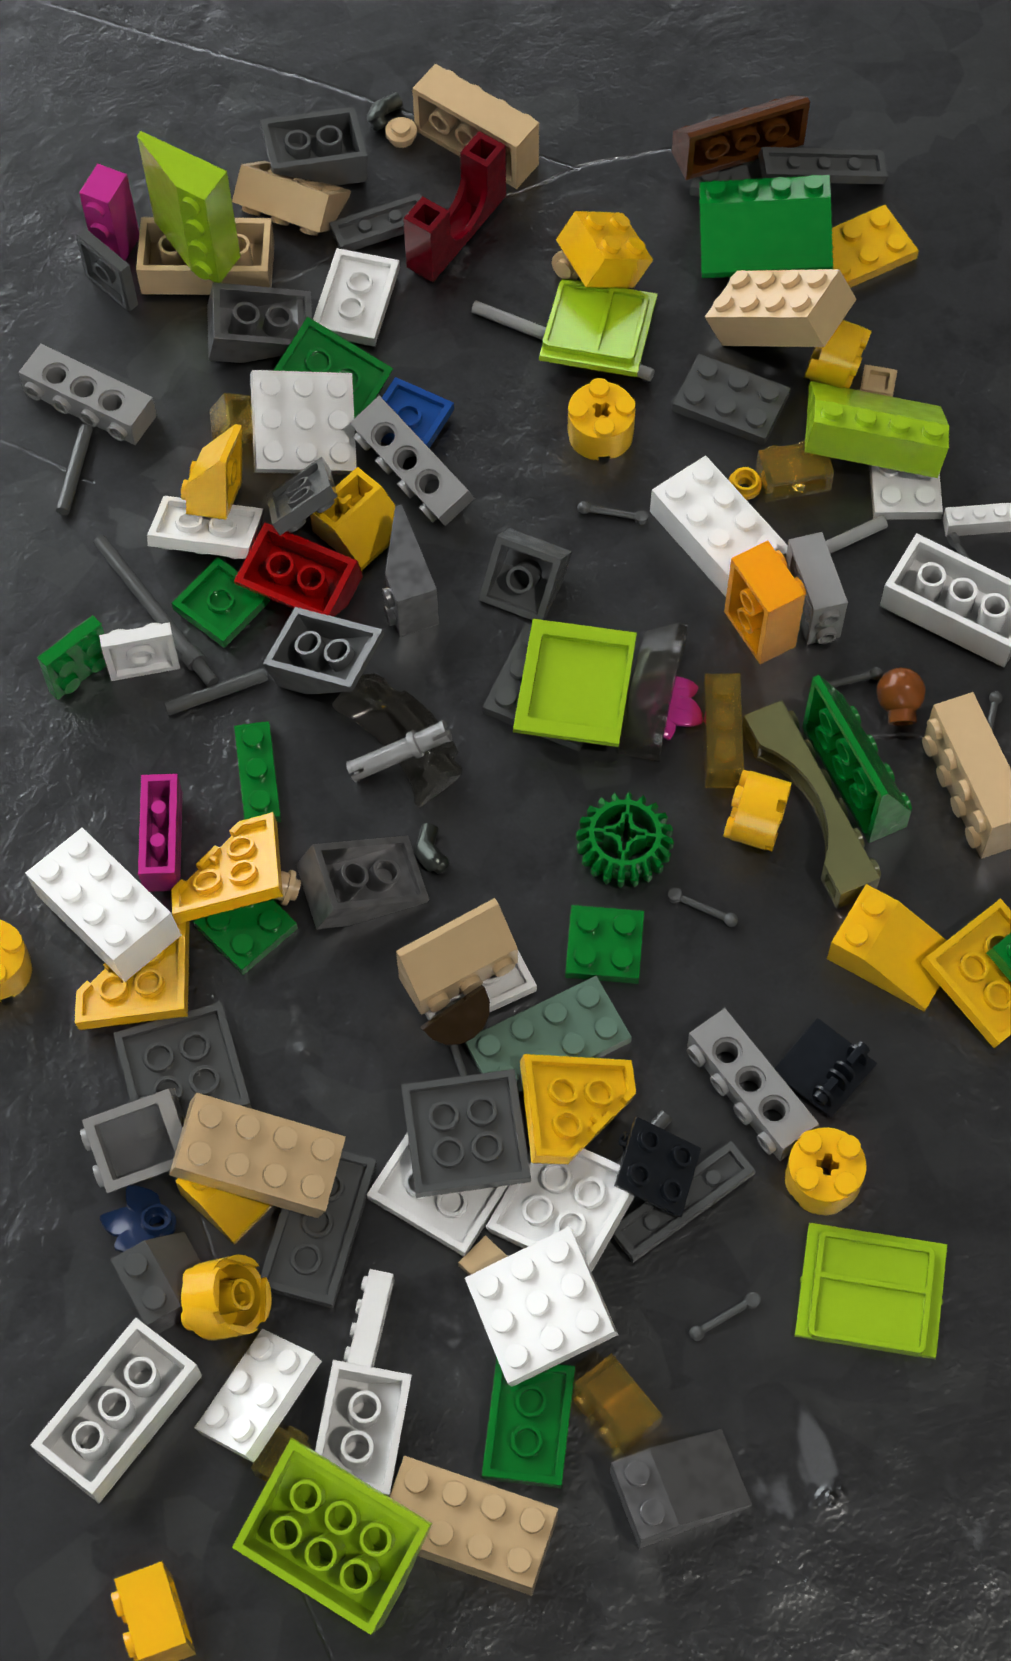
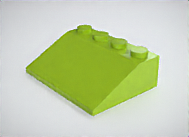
M140 131L137 139L154 222L192 272L201 279H209L215 283H221L241 257L227 171Z
M810 381L805 453L938 478L949 449V424L941 406Z
M291 1438L232 1548L372 1635L384 1625L401 1594L432 1523L304 1444Z

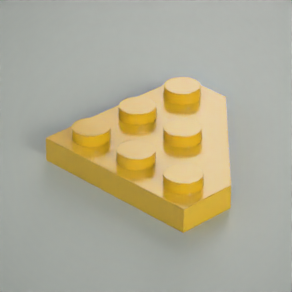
M273 812L238 821L229 830L231 837L221 847L214 845L196 863L198 870L187 881L181 879L171 889L172 915L177 924L283 896L278 827Z
M1001 898L920 962L993 1048L997 1047L1011 1035V982L987 954L991 948L1011 933V910Z
M190 921L177 924L181 936L126 982L104 963L105 969L91 983L86 981L76 991L75 1024L77 1028L85 1030L188 1016Z
M524 1054L522 1056L520 1068L531 1163L569 1164L632 1101L636 1094L632 1060Z

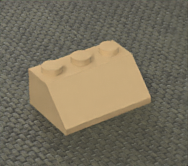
M260 161L241 164L232 202L242 205L241 210L252 215L264 213L270 215L271 221L286 226L289 223L300 226L299 231L308 235L318 236V233L330 230L329 222L337 220L350 197L351 190L335 185L273 174L270 162Z
M493 898L396 950L399 980L422 1015L428 1011L437 1012L450 1003V999L461 993L467 995L492 976L501 977L513 970L515 964L518 963V948L497 900Z

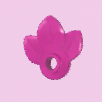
M670 677L663 683L653 680L642 685L638 692L639 706L648 714L649 726L657 735L670 740L674 735L676 725L694 727L702 724L701 709L696 701L692 699L699 689L693 681L682 677ZM652 693L657 694L661 700H655L652 697Z

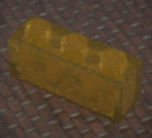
M705 674L702 691L705 788H736L744 770L740 674Z

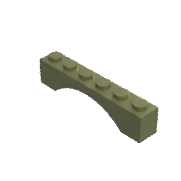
M783 700L744 715L741 732L756 760L774 768L789 778L804 793L813 806L822 827L825 843L821 881L836 909L855 902L866 884L877 889L881 878V871L874 858L869 859L864 850L865 843L861 832L856 827L852 828L847 819L848 811L845 803L841 798L836 799L831 789L832 782L828 772L824 768H819L815 760L816 754L810 740H804L796 714L792 710L788 711Z

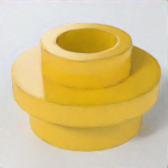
M738 468L728 479L746 500L755 498L761 491V478L752 468ZM741 484H747V485H749L750 487H742V486H740V485H741Z

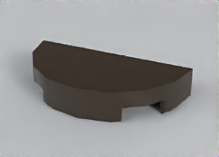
M480 985L420 1026V1028L431 1039L445 1045L462 1044L473 1039L484 1028L489 1017L490 1000L485 987Z

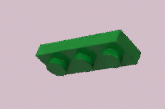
M266 721L235 725L244 820L273 812L276 821L281 822L270 723Z

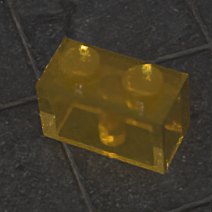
M805 440L793 445L781 447L775 445L764 450H758L756 472L762 481L761 490L765 503L831 491L834 470L830 457L805 453Z
M612 1353L574 1384V1393L577 1395L573 1398L575 1404L586 1417L591 1415L595 1417L602 1426L598 1429L600 1435L612 1449L618 1446L625 1454L661 1425L663 1415Z

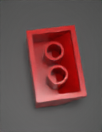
M265 522L234 583L293 609L298 607L335 617L348 606L363 575L357 560L288 531L279 535L273 525Z

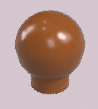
M898 667L889 670L880 678L876 689L879 704L888 712V724L905 726L917 723L916 710L923 704L926 693L923 679L918 673L909 668Z

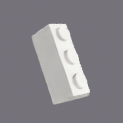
M333 1360L315 1452L389 1496L412 1375Z

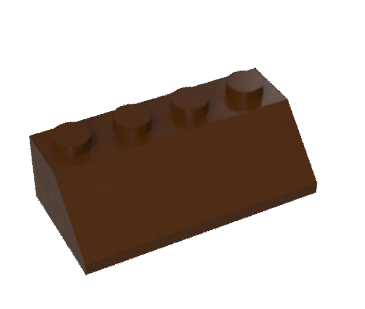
M791 95L674 130L672 154L685 180L759 159L758 154L762 147L795 148L804 145L810 100L808 97Z

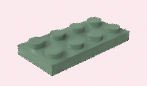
M594 976L479 1032L473 1039L465 1042V1046L480 1073L515 1069L518 1096L520 1098L524 1096L520 1060L524 1054L600 1058L631 1043L632 1037L598 977Z

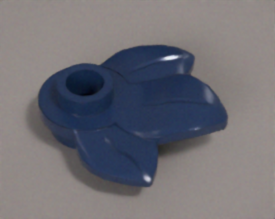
M127 1186V1207L113 1210L100 1216V1222L105 1230L117 1237L114 1248L119 1252H124L147 1239L171 1235L175 1232L177 1225L174 1213L160 1203L158 1194L140 1186ZM155 1223L163 1224L159 1227H152Z

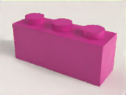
M97 164L79 192L89 232L125 261L139 239V228L128 176L123 172Z
M178 774L141 775L138 876L141 884L149 892L171 891L180 881L183 792Z

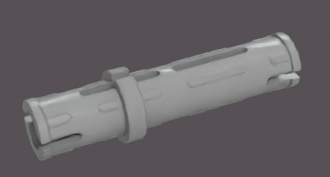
M442 720L421 731H409L406 737L354 760L347 761L346 766L349 774L354 772V775H351L352 780L356 783L365 777L414 756L417 759L425 755L426 751L446 742H451L453 738L450 729H445L448 727L447 723Z

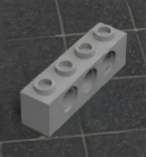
M41 343L19 371L23 390L30 398L34 400L41 399L51 404L57 411L63 414L70 413L80 418L85 424L101 428L118 441L125 440L136 445L157 417L153 397Z
M380 395L350 422L357 431L353 438L366 452L371 447L379 455L375 461L388 475L394 471L401 478L397 485L410 499L416 494L423 502L419 509L432 523L438 518L446 526L475 499L470 491ZM386 434H395V438L390 445L381 446V440ZM417 457L416 465L412 469H403V463L407 458ZM430 481H439V487L434 493H425V487Z
M725 1008L689 1033L687 1043L689 1057L696 1066H704L711 1075V1084L721 1096L726 1094L735 1105L733 1110L736 1116L744 1125L750 1124L758 1134L757 1140L766 1153L769 1155L774 1153L778 1160L781 1161L790 1155L793 1145L803 1132L818 1128V1121ZM727 1052L732 1054L736 1060L731 1063H724L717 1058V1055ZM752 1081L759 1089L754 1092H747L741 1088L740 1083ZM776 1110L781 1114L782 1119L770 1121L764 1116L763 1112Z

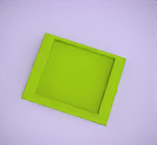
M562 279L557 289L543 337L539 361L637 377L658 294L627 288L585 287L582 281Z
M533 619L513 733L619 747L637 633Z
M809 1222L803 1271L800 1277L801 1287L794 1337L935 1360L941 1305L943 1304L942 1295L947 1244Z

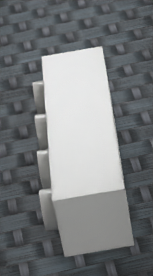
M1011 502L945 508L943 525L946 537L953 532L958 536L1011 532Z
M370 1269L368 1276L363 1277L361 1290L364 1291L363 1298L357 1301L355 1313L359 1315L357 1323L353 1322L351 1326L350 1337L353 1339L351 1347H346L344 1361L374 1367L395 1281L394 1274Z

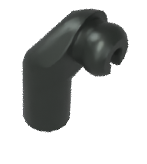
M395 92L372 104L367 114V121L371 123L374 131L383 129L388 124V120L384 115L403 107L400 95Z
M423 823L415 846V857L429 872L434 871L437 874H441L448 868L449 859L446 855L441 854V851L435 846L439 828L433 824Z

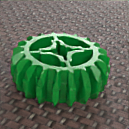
M614 792L610 803L601 797L598 800V808L589 806L587 809L588 817L582 816L579 821L581 829L576 831V840L579 842L577 844V853L584 855L582 857L584 867L592 866L591 874L593 878L603 873V882L606 885L614 878L617 879V885L620 888L624 885L625 880H630L631 884L636 887L639 883V877H642L649 883L652 880V872L660 874L663 871V863L670 861L671 853L669 851L673 849L674 840L670 837L673 834V828L670 824H666L668 819L666 812L658 813L659 806L656 802L646 806L644 795L638 801H634L630 792L626 794L624 800H620L619 796ZM620 820V821H619L617 824H615V825H610V826L607 825V824H609V823H611V822H613V821ZM633 821L641 824L646 829L637 827ZM624 830H627L629 842H626V849L622 850L623 841H621V838L624 836ZM600 847H603V850L610 851L613 854H615L617 859L610 857L609 855L604 853ZM636 854H645L637 859L629 860Z

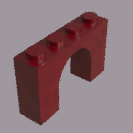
M480 131L476 133L460 152L461 180L450 208L447 210L422 196L403 218L407 268L432 282L436 280L506 197V145Z

